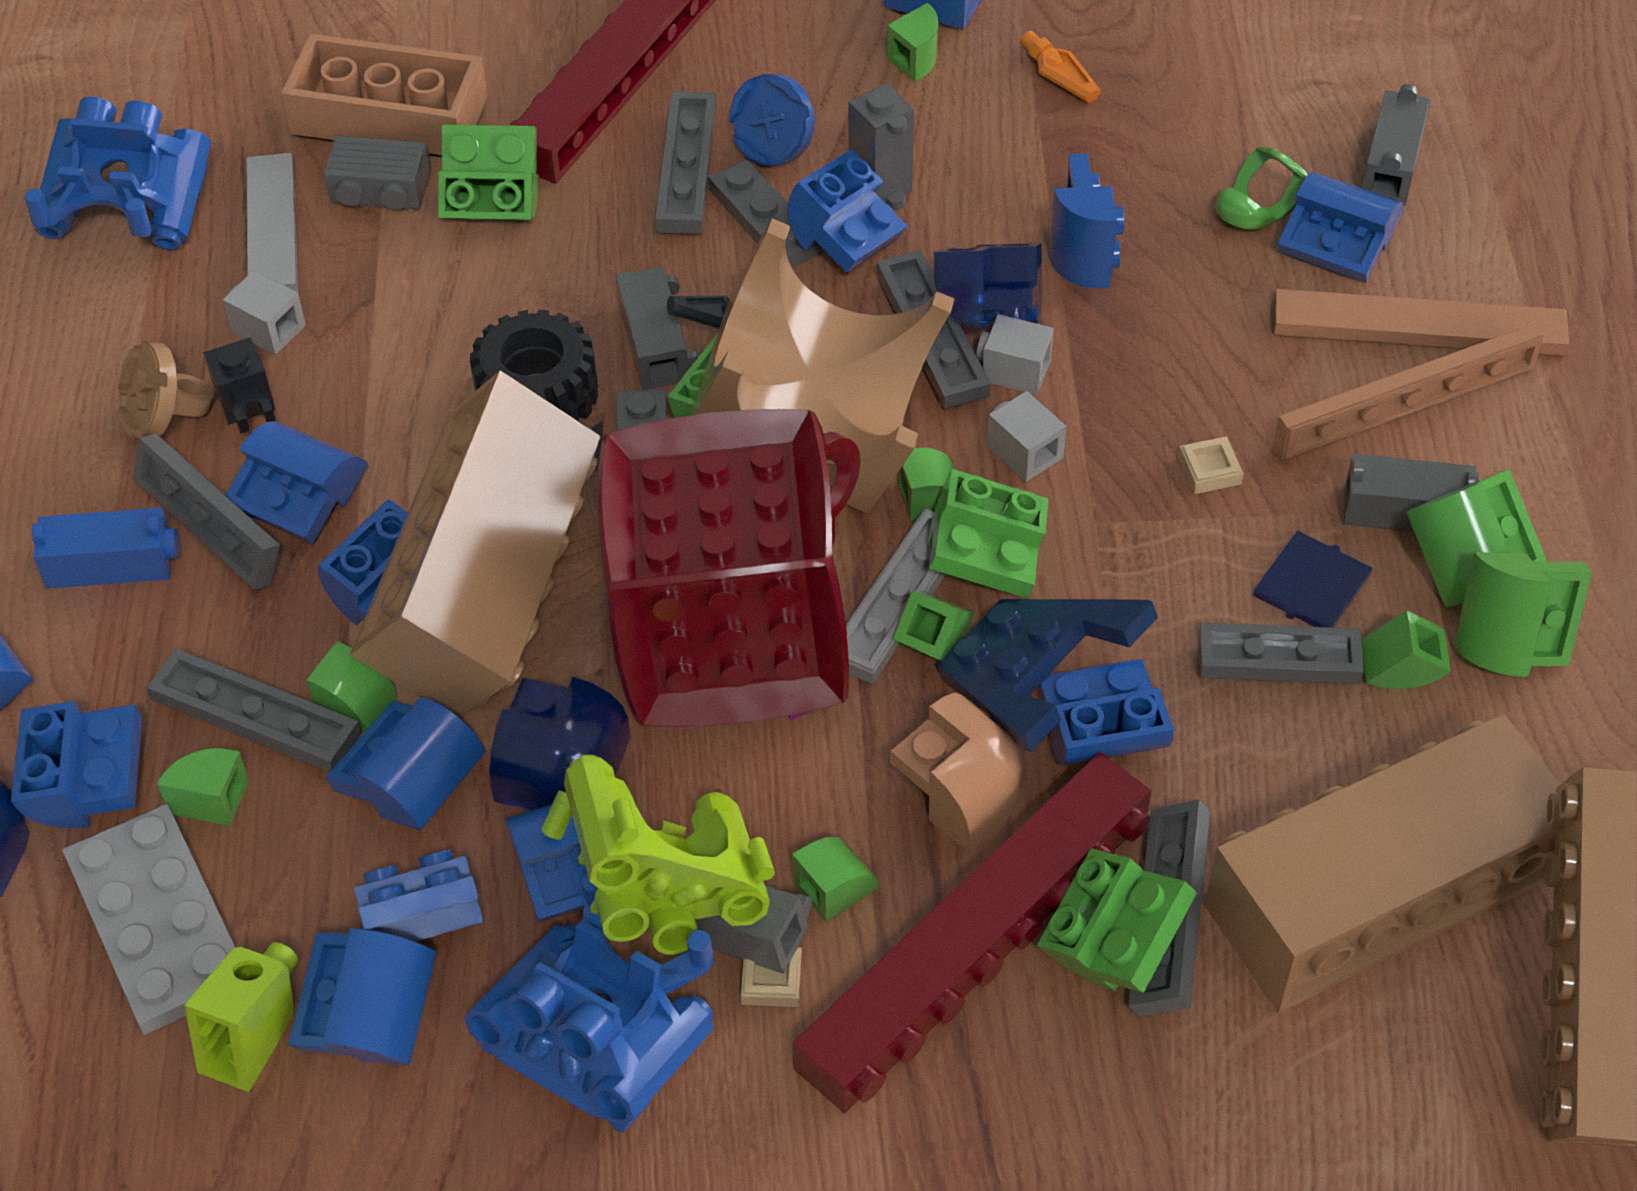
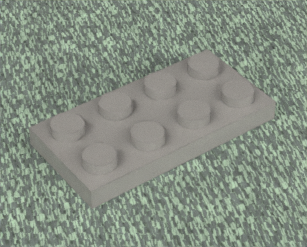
M165 804L62 849L143 1035L185 1017L184 1005L228 953L235 948L168 804Z

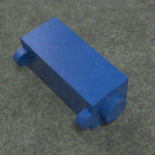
M163 508L38 517V523H33L32 538L35 544L33 558L46 589L169 580L171 577L172 559L179 558L180 556L178 530L176 527L169 528Z

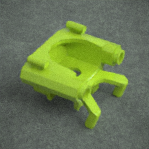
M595 755L580 756L566 769L564 780L566 792L558 791L541 831L550 838L561 840L573 816L581 847V853L578 856L579 864L586 866L589 881L598 888L595 892V900L590 906L591 913L599 915L603 933L608 939L617 942L630 941L641 936L649 928L655 949L663 954L674 955L688 950L687 939L693 931L698 930L695 919L721 915L731 926L752 925L767 915L770 899L763 880L771 879L775 875V871L764 839L761 837L749 839L739 806L728 795L713 792L702 796L697 801L696 810L691 818L695 832L684 839L687 827L668 821H663L659 830H652L636 807L624 780L615 778L613 767L601 757L599 758Z

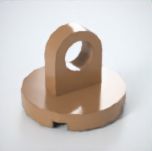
M141 341V345H135L128 351L122 364L118 381L119 394L126 395V407H119L118 414L123 429L132 439H139L155 433L161 436L165 432L172 415L201 417L208 413L215 395L214 390L201 379L176 373L175 362L167 346L159 342Z

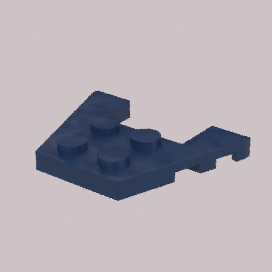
M1001 599L957 642L955 647L937 664V667L944 682L957 693L965 696L978 708L981 707L1005 731L1008 730L1014 735L1021 748L1032 752L1061 721L1055 704L1029 696L1033 690L1085 636L1130 648L1158 616L1153 602L1150 600Z

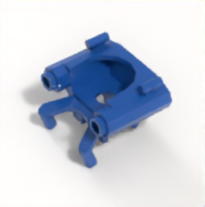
M88 96L82 98L79 102L75 119L65 118L58 121L40 190H29L24 197L32 226H35V231L47 238L60 239L64 233L70 231L73 217H79L83 207L106 205L115 207L125 213L133 236L149 237L152 233V242L156 246L167 250L178 249L180 244H185L187 241L197 197L201 195L208 166L206 161L211 140L202 132L188 128L174 130L173 137L158 133L162 112L156 106L147 102H127L124 106L121 122L118 123L115 122L117 108L112 103L98 97ZM124 162L128 165V172H110L109 180L111 183L102 179L103 170L114 163ZM145 205L153 212L151 224L149 222Z
M586 873L581 880L585 896L583 919L576 927L573 925H565L564 927L555 925L469 1011L464 1019L469 1033L481 1044L485 1052L494 1054L504 1064L587 1114L609 1121L615 1130L623 1133L651 1103L653 1096L713 1030V1012L703 999L692 995L686 998L679 996L671 1003L666 994L707 974L714 963V956L709 934L703 930H696L687 939L689 951L663 965L638 951L630 957V963L624 961L609 946L602 930L599 915L591 913L590 906L595 900V892L598 888L589 881L588 874ZM595 993H599L605 996L610 1002L596 995Z

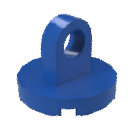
M761 74L745 81L734 94L729 111L730 123L734 124V131L736 133L732 135L736 146L748 159L760 165H783L799 158L810 144L814 123L816 122L814 109L808 93L796 80L784 74Z

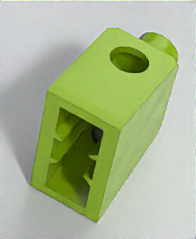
M278 942L270 943L263 954L244 947L233 948L189 998L184 1006L197 1073L246 1092L251 1090L293 1017L294 1004L290 974L297 966L299 959L291 948Z

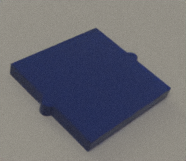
M1297 530L1256 586L1253 596L1286 612L1288 619L1296 617L1314 627L1334 628L1371 575L1373 567L1340 552V548L1337 545L1328 546Z

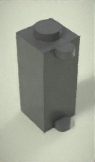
M885 83L848 101V151L852 149L884 181L876 194L892 209L898 210L905 206V194L912 191L914 109L888 83Z
M1412 84L1402 85L1399 93L1385 90L1362 189L1403 203V206H1406L1431 100L1417 96L1418 89Z
M663 266L617 274L616 283L619 309L641 389L647 390L678 384L700 356V353L697 351H687L678 317L670 315L667 310V299L680 289L678 278L674 275L665 276Z
M1352 453L1344 488L1343 525L1414 532L1406 511L1479 481V472H1476V466Z
M765 885L770 899L767 915L752 925L731 926L721 915L695 919L698 930H703L709 934L713 950L741 960L747 958L755 962L756 965L783 974L809 929L806 918L811 910L812 898L803 894L794 895Z

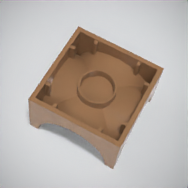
M772 218L731 292L690 415L753 409H799L814 412L822 426L823 433L838 432L857 444L860 451V471L855 488L846 505L869 514L915 448L918 433L902 426L904 415L927 355L951 313L954 298L936 291L928 301L919 307L892 315L862 314L835 306L809 290L796 276L789 264L785 248L790 226ZM827 460L831 490L836 479L837 467L833 461Z

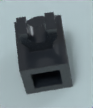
M251 337L203 352L214 391L228 425L236 423L240 434L249 431L246 420L248 418L261 414L266 422L276 421L273 411L275 406L266 372Z

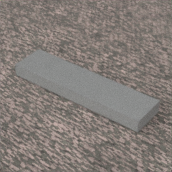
M293 153L247 157L248 275L254 270L298 292L296 181Z
M924 508L846 624L849 674L870 684L875 683L900 642L893 640V637L912 590L934 593L945 576V573L929 569L931 546H927L934 512Z

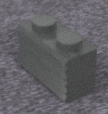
M335 136L333 149H331V155H329V161L324 170L330 201L335 205L340 202L346 206H356L359 204L363 207L367 204L370 207L374 205L379 208L386 206L394 210L413 208L417 211L421 206L431 172L427 143Z

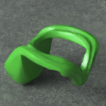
M1256 147L1238 171L1233 188L1226 187L1220 191L1215 201V210L1222 220L1233 226L1251 230L1262 229L1293 212L1296 206V194L1308 175L1302 167L1287 155L1279 153L1278 150L1271 147ZM1273 159L1283 164L1293 175L1283 197L1275 205L1267 208L1260 206L1249 198L1247 187L1251 178L1267 160Z

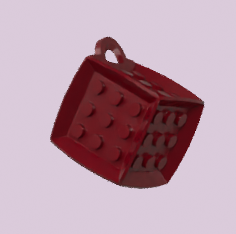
M753 409L709 412L632 426L607 433L602 438L598 468L597 510L601 554L607 584L610 629L616 665L631 712L636 722L641 726L695 727L749 723L815 711L844 703L848 699L849 654L847 629L832 549L835 541V518L848 502L858 479L861 461L860 451L853 440L838 432L823 433L822 426L814 412L799 409ZM827 460L833 461L837 467L836 479L831 490Z

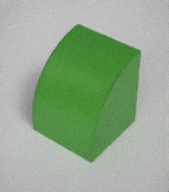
M929 3L887 25V59L915 82L926 76L935 66L938 46V16Z
M914 448L897 473V484L910 521L917 520L924 508L935 512L951 468L955 469L951 458L939 450Z
M912 590L893 640L938 660H943L957 642L965 636L976 612L931 592Z
M1408 610L1361 639L1366 683L1372 686L1386 689H1409L1430 684L1451 673L1445 629Z
M336 641L307 678L311 697L315 704L358 720L361 731L365 732L385 708L398 697V693L389 678L349 656L352 648Z
M210 748L190 753L177 760L163 773L157 786L164 804H168L173 815L230 826L248 786L249 778L239 751Z
M822 838L792 854L793 883L803 895L812 898V906L825 922H828L880 888L878 879L842 838Z

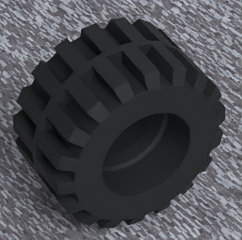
M539 309L537 313L530 314L528 310L518 311V316L510 317L505 315L498 319V325L489 324L482 330L483 337L476 338L473 343L474 352L470 353V366L475 391L498 371H502L578 422L579 418L587 419L592 413V405L596 404L598 398L596 365L592 340L589 334H584L583 326L577 321L569 323L568 316L561 313L552 316L549 310Z

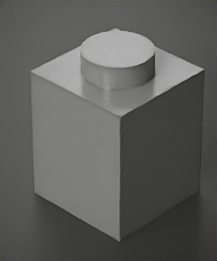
M254 270L241 283L234 286L222 300L231 333L243 339L251 337L253 344L274 355L284 348L306 326L298 292Z
M998 314L991 332L983 331L976 354L978 360L983 361V370L989 382L1038 395L1051 363L1054 328Z
M1025 391L1011 401L1000 403L989 414L987 447L1021 479L1027 482L1063 459L1067 426L1028 391Z

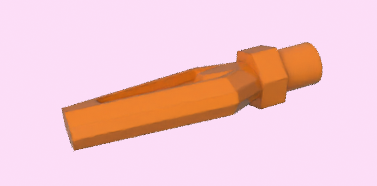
M1032 30L1027 31L1022 36L1020 44L1029 51L1031 58L1037 62L1039 74L1088 103L1097 99L1101 90L1071 51L1054 48L1050 41L1045 37L1040 38Z

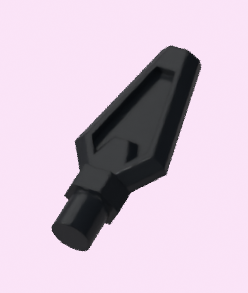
M723 295L669 296L667 299V310L670 315L719 329L729 297Z

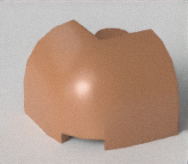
M959 693L943 696L930 705L929 719L890 751V764L930 796L929 821L967 853L971 852L1004 823L1018 805L1023 769L1016 744L1003 727Z

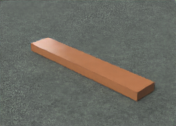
M1276 288L1274 298V335L1465 349L1535 323L1544 334L1539 354L1566 356L1569 348L1566 309Z
M1534 323L1282 414L1278 417L1272 448L1280 460L1288 459L1534 369L1544 334Z

